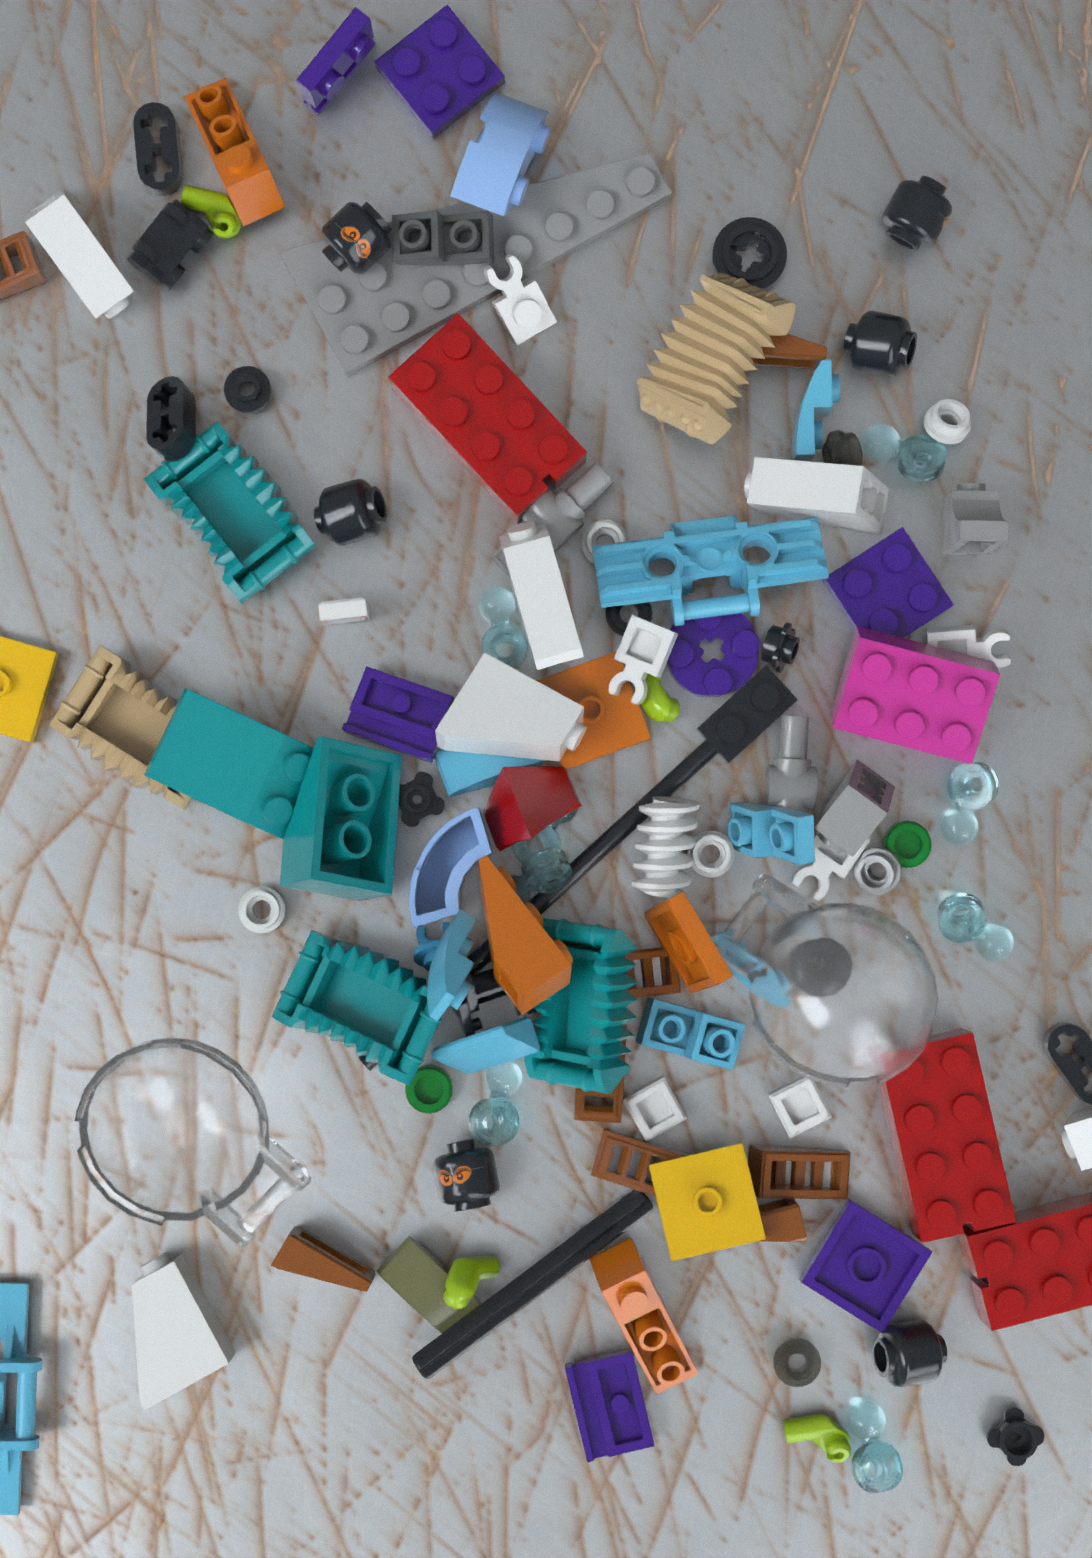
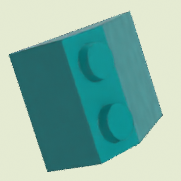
M185 688L144 775L284 840L314 748Z
M324 736L317 738L284 836L280 886L358 901L392 895L402 755Z

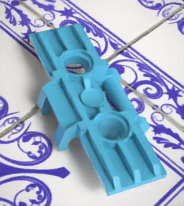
M735 515L671 523L669 531L663 532V537L592 546L601 608L670 600L674 626L684 625V620L748 612L750 617L759 616L760 602L757 588L827 579L829 576L817 517L748 526L747 521L738 522ZM758 546L766 549L770 554V558L764 563L753 564L747 561L743 554L748 548ZM657 559H668L674 564V572L668 576H657L650 571L649 566ZM724 575L728 577L730 587H734V589L742 588L745 592L744 594L682 601L681 598L693 592V581Z
M0 1282V1339L5 1345L4 1358L0 1360V1515L20 1514L23 1451L38 1449L40 1437L35 1435L37 1372L42 1370L43 1359L30 1357L29 1352H27L29 1282ZM7 1373H18L15 1428H8L5 1425Z

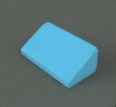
M525 1016L435 1047L431 1051L433 1059L461 1072L474 1073L536 1053L540 1050V1045L531 1018Z

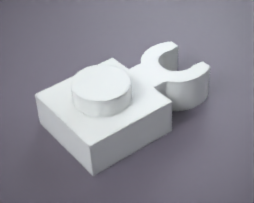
M508 254L505 256L510 266V273L507 277L498 279L495 271L490 266L484 268V275L489 284L502 291L503 295L492 301L513 343L519 345L557 323V320L536 280L530 279L522 284L520 281L523 272L521 263L515 256Z
M631 615L614 657L615 660L626 665L623 672L616 674L610 681L609 693L618 696L622 685L630 681L635 686V694L632 697L631 703L636 705L642 704L648 693L645 681L647 673L659 678L661 677L678 633Z
M974 625L926 629V642L928 645L993 661L997 668L1006 667L1011 664V658L1008 654L996 655L991 652L994 643L1010 640V635L1005 629L996 628L989 630L980 638H976Z
M817 831L814 835L815 862L811 863L810 866L797 870L792 877L791 884L798 887L806 876H814L818 881V888L811 898L815 901L821 900L829 890L828 877L833 872L841 879H844L870 842L869 838L852 857L844 850L836 852L830 849L820 840L819 832Z

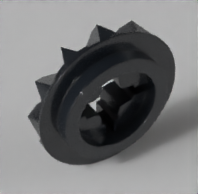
M744 217L730 222L719 232L713 246L712 263L717 273H725L737 279L743 278L747 283L761 289L773 286L782 274L787 261V247L782 234L771 223L760 218ZM753 239H756V256L761 258L762 261L761 263L753 261L750 268L747 267L746 272L741 271L743 267L741 265L742 257L736 254L737 250L745 251L748 245L752 244Z

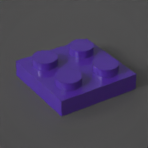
M448 5L444 6L374 61L376 69L432 139L505 83V75Z
M903 527L830 573L827 579H822L854 630L856 626L904 638L954 606Z
M848 1198L799 1280L802 1284L883 1334L932 1254V1251Z

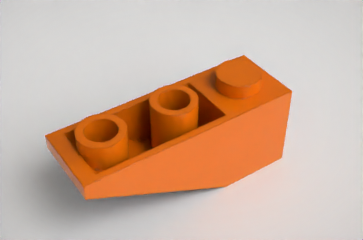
M223 78L184 96L242 225L246 226L286 208L268 165L227 79Z
M486 855L479 859V887L494 978L523 1015L570 984L573 959L565 944L558 938L552 940L544 930V921L537 908L531 902L524 904L516 894V885L509 872L503 866L496 868Z
M630 1238L591 1257L589 1260L600 1290L655 1394L657 1395L697 1375L698 1371L633 1239Z

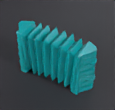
M217 421L200 435L196 434L194 446L185 457L173 462L162 461V465L146 476L144 481L165 506L172 505L170 510L175 515H182L181 519L188 525H191L190 529L196 535L202 534L200 541L207 547H210L208 554L213 559H216L213 564L218 569H225L222 580L243 604L259 590H264L268 583L294 563L298 564V560L312 550L316 544L300 524H295L298 517L294 511H287L290 505L287 498L278 497L281 490L278 483L268 482L270 475L266 469L258 468L259 462L255 456L245 457L246 451L242 445L235 446L232 438Z
M543 918L544 930L552 940L558 938L565 944L572 956L573 963L571 964L570 984L534 1007L543 1016L532 1021L533 1024L540 1027V1029L535 1030L540 1050L524 1056L528 1076L533 1079L547 1081L550 1085L562 1084L581 1088L584 1092L596 1091L611 1094L624 1075L629 1073V1065L620 1059L619 1056L627 1054L631 1050L620 1041L634 1036L623 1025L637 1018L626 1006L638 999L626 989L638 982L625 974L637 964L624 956L636 950L637 945L632 944L621 929L603 927L598 923L595 925L574 923L564 918L560 920Z
M311 930L302 951L298 952L299 958L284 990L280 991L281 997L271 1017L290 1028L305 1029V1032L330 1036L332 1041L344 1042L345 1047L356 1048V1055L366 1056V1062L378 1063L380 1073L406 1085H411L420 1064L424 1063L423 1058L437 1026L442 1023V1016L438 1021L429 1016L426 979L413 976L412 969L399 968V960L384 958V954L370 951L369 947L339 941Z

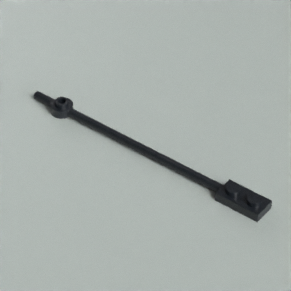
M767 665L762 668L696 729L705 741L528 902H531L542 915L637 828L638 824H642L649 817L638 811L639 806L653 803L652 797L655 796L671 797L717 754L727 764L731 762L798 699ZM488 939L467 957V959L474 962L469 971L470 976L479 973L491 962ZM360 1055L358 1057L370 1071L378 1065V1063L366 1062V1056Z

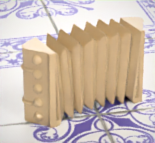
M725 273L709 276L701 275L700 280L705 291L691 290L695 304H679L685 317L670 318L676 332L661 333L668 348L653 349L661 363L646 364L654 376L640 377L636 383L639 386L640 407L642 411L656 417L661 423L666 422L686 432L691 438L696 437L711 445L722 438L731 427L726 409L738 407L731 396L743 397L737 385L749 384L744 371L758 370L751 358L765 359L761 347L775 348L770 336L787 335L796 310L795 303L779 297L776 292L765 291L752 286L743 278L737 279Z
M99 645L89 663L83 666L84 671L65 701H61V707L49 726L68 738L79 739L77 748L84 750L91 748L90 759L99 761L105 758L104 770L111 772L119 770L120 779L130 780L134 778V787L142 789L149 785L151 794L158 795L164 792L165 799L186 810L191 797L144 775L177 706V699L171 696L163 699V691L156 688L152 689V682L143 679V674L137 671L131 672L128 661Z

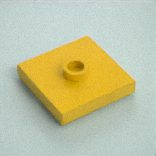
M0 636V734L34 743L60 653Z
M743 1143L649 1165L671 1261L766 1239Z

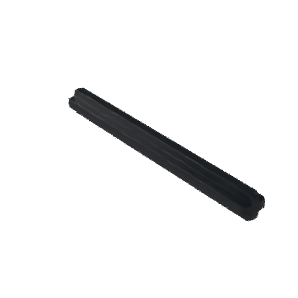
M637 1190L630 1192L415 1353L412 1360L420 1374L425 1379H431L649 1215L654 1207L648 1196Z

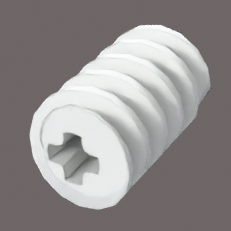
M655 796L652 797L653 803L641 805L638 811L650 816L651 822L638 824L636 830L649 835V840L635 843L634 848L647 854V859L633 862V868L644 872L645 878L631 881V886L648 895L670 898L683 891L678 888L689 886L692 881L691 876L681 871V869L691 867L694 859L682 851L695 847L696 841L695 838L683 832L697 828V820L685 813L698 810L700 803L685 798ZM684 892L685 895H686V897H687V898H690V897H689V894H687L686 892Z

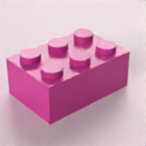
M856 626L830 713L832 727L972 764L1001 674L993 661Z

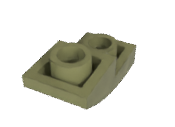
M408 1236L377 1270L382 1279L440 1333L445 1332L482 1304L481 1300L474 1294L472 1298H469V1303L465 1308L454 1309L449 1307L443 1299V1294L446 1290L445 1282L449 1272L446 1271L444 1265L411 1236Z

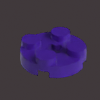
M742 613L684 620V625L674 626L673 623L670 628L671 631L678 633V636L667 660L668 668L675 682L687 692L699 697H720L737 691L754 673L758 663L760 641L755 634L753 625ZM716 638L722 642L720 650L725 654L724 658L721 661L713 658L707 663L701 658L704 650L699 645L703 640L712 642Z

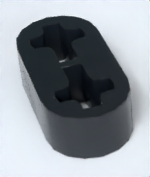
M156 102L147 103L137 110L133 121L137 171L140 180L150 193L156 196H167L177 191L183 181L179 127L173 113L167 106ZM160 117L162 123L167 125L160 128L161 143H155L150 130L145 128L152 126V118ZM162 155L165 166L168 170H172V172L165 173L164 181L157 182L155 177L149 173L157 170L156 156Z
M174 376L159 380L151 388L147 397V443L163 460L168 462L178 461L185 457L194 446L196 438L195 395L178 377Z
M1067 1022L1054 1024L1044 1034L1043 1050L1073 1094L1079 1100L1092 1105V1091L1085 1092L1083 1089L1087 1086L1088 1079L1080 1070L1086 1066L1088 1071L1092 1073V1040L1079 1026ZM1061 1033L1069 1037H1076L1077 1040L1072 1044L1073 1050L1079 1057L1076 1061L1065 1052L1057 1053L1056 1048L1061 1044L1058 1036Z

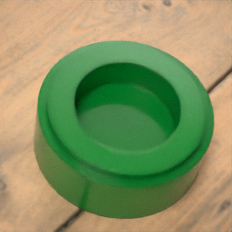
M902 821L893 824L887 829L882 839V848L890 850L897 856L901 868L919 866L928 858L931 852L932 843L928 831L922 825L913 821Z
M420 1066L411 1085L405 1086L406 1098L409 1104L417 1111L427 1114L436 1113L445 1108L452 1097V1079L439 1066Z

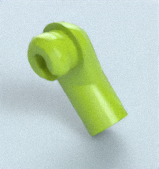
M187 184L184 185L181 203L187 209L204 212L213 232L218 237L227 239L239 233L241 221L233 203L226 194Z
M647 673L645 681L648 693L644 702L640 704L649 718L657 722H673L680 713L678 700L671 698L660 684L662 675L659 678Z
M494 1255L461 1257L455 1260L451 1265L445 1282L446 1290L443 1294L445 1303L454 1309L465 1308L469 1303V1298L474 1296L479 1280L494 1279L498 1276L500 1264L497 1257Z
M818 1413L782 1420L787 1444L812 1440L827 1453V1458L832 1462L841 1463L850 1457L851 1438L847 1430L830 1416Z

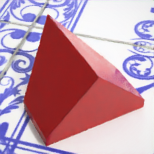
M564 766L503 767L485 805L483 814L496 848L502 851L517 842L532 839L552 822L582 805L568 771Z

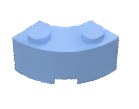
M495 93L480 116V120L486 122L484 129L480 132L476 142L473 140L469 141L450 197L502 216L508 213L513 205L519 207L529 179L524 178V174L535 153L542 154L549 139L551 127L545 125L548 111Z
M479 807L468 810L446 823L434 834L421 853L414 868L410 885L409 905L413 927L456 915L461 909L460 892L465 876L479 859L493 854Z

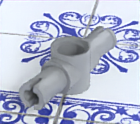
M595 462L565 491L562 488L557 492L551 489L543 494L523 514L522 519L525 522H535L536 526L545 524L554 552H556L583 527L582 519L586 516L583 511L614 482ZM501 550L493 558V561L509 577L503 551Z
M781 715L779 757L774 758L773 765L769 764L767 767L765 785L766 805L793 809L808 814L809 809L815 808L818 780L817 768L811 767V759H807L809 717Z

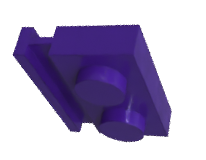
M355 7L296 80L301 97L304 99L303 104L316 115L322 112L376 45L373 40L374 34L371 19Z
M366 666L349 709L351 712L347 722L343 724L342 730L349 735L432 763L437 747L435 730L455 698L443 692Z
M631 1348L587 1358L585 1361L573 1364L572 1362L565 1364V1371L587 1462L594 1461L595 1458L603 1456L612 1457L655 1446Z

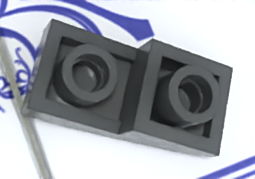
M437 210L392 215L393 262L395 264L444 266L494 262L493 215L489 211L443 216Z

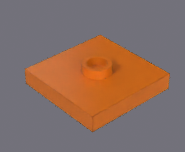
M617 651L536 680L584 706L582 724L587 726L586 732L575 751L567 748L559 761L560 766H564L566 770L651 739L639 705L631 703L632 697L635 694L631 682L627 681L622 685L618 696L609 693L610 681L616 674L623 672L625 668L624 663L614 659Z
M683 891L644 912L645 919L661 946L665 949L689 993H695L719 985L733 976Z

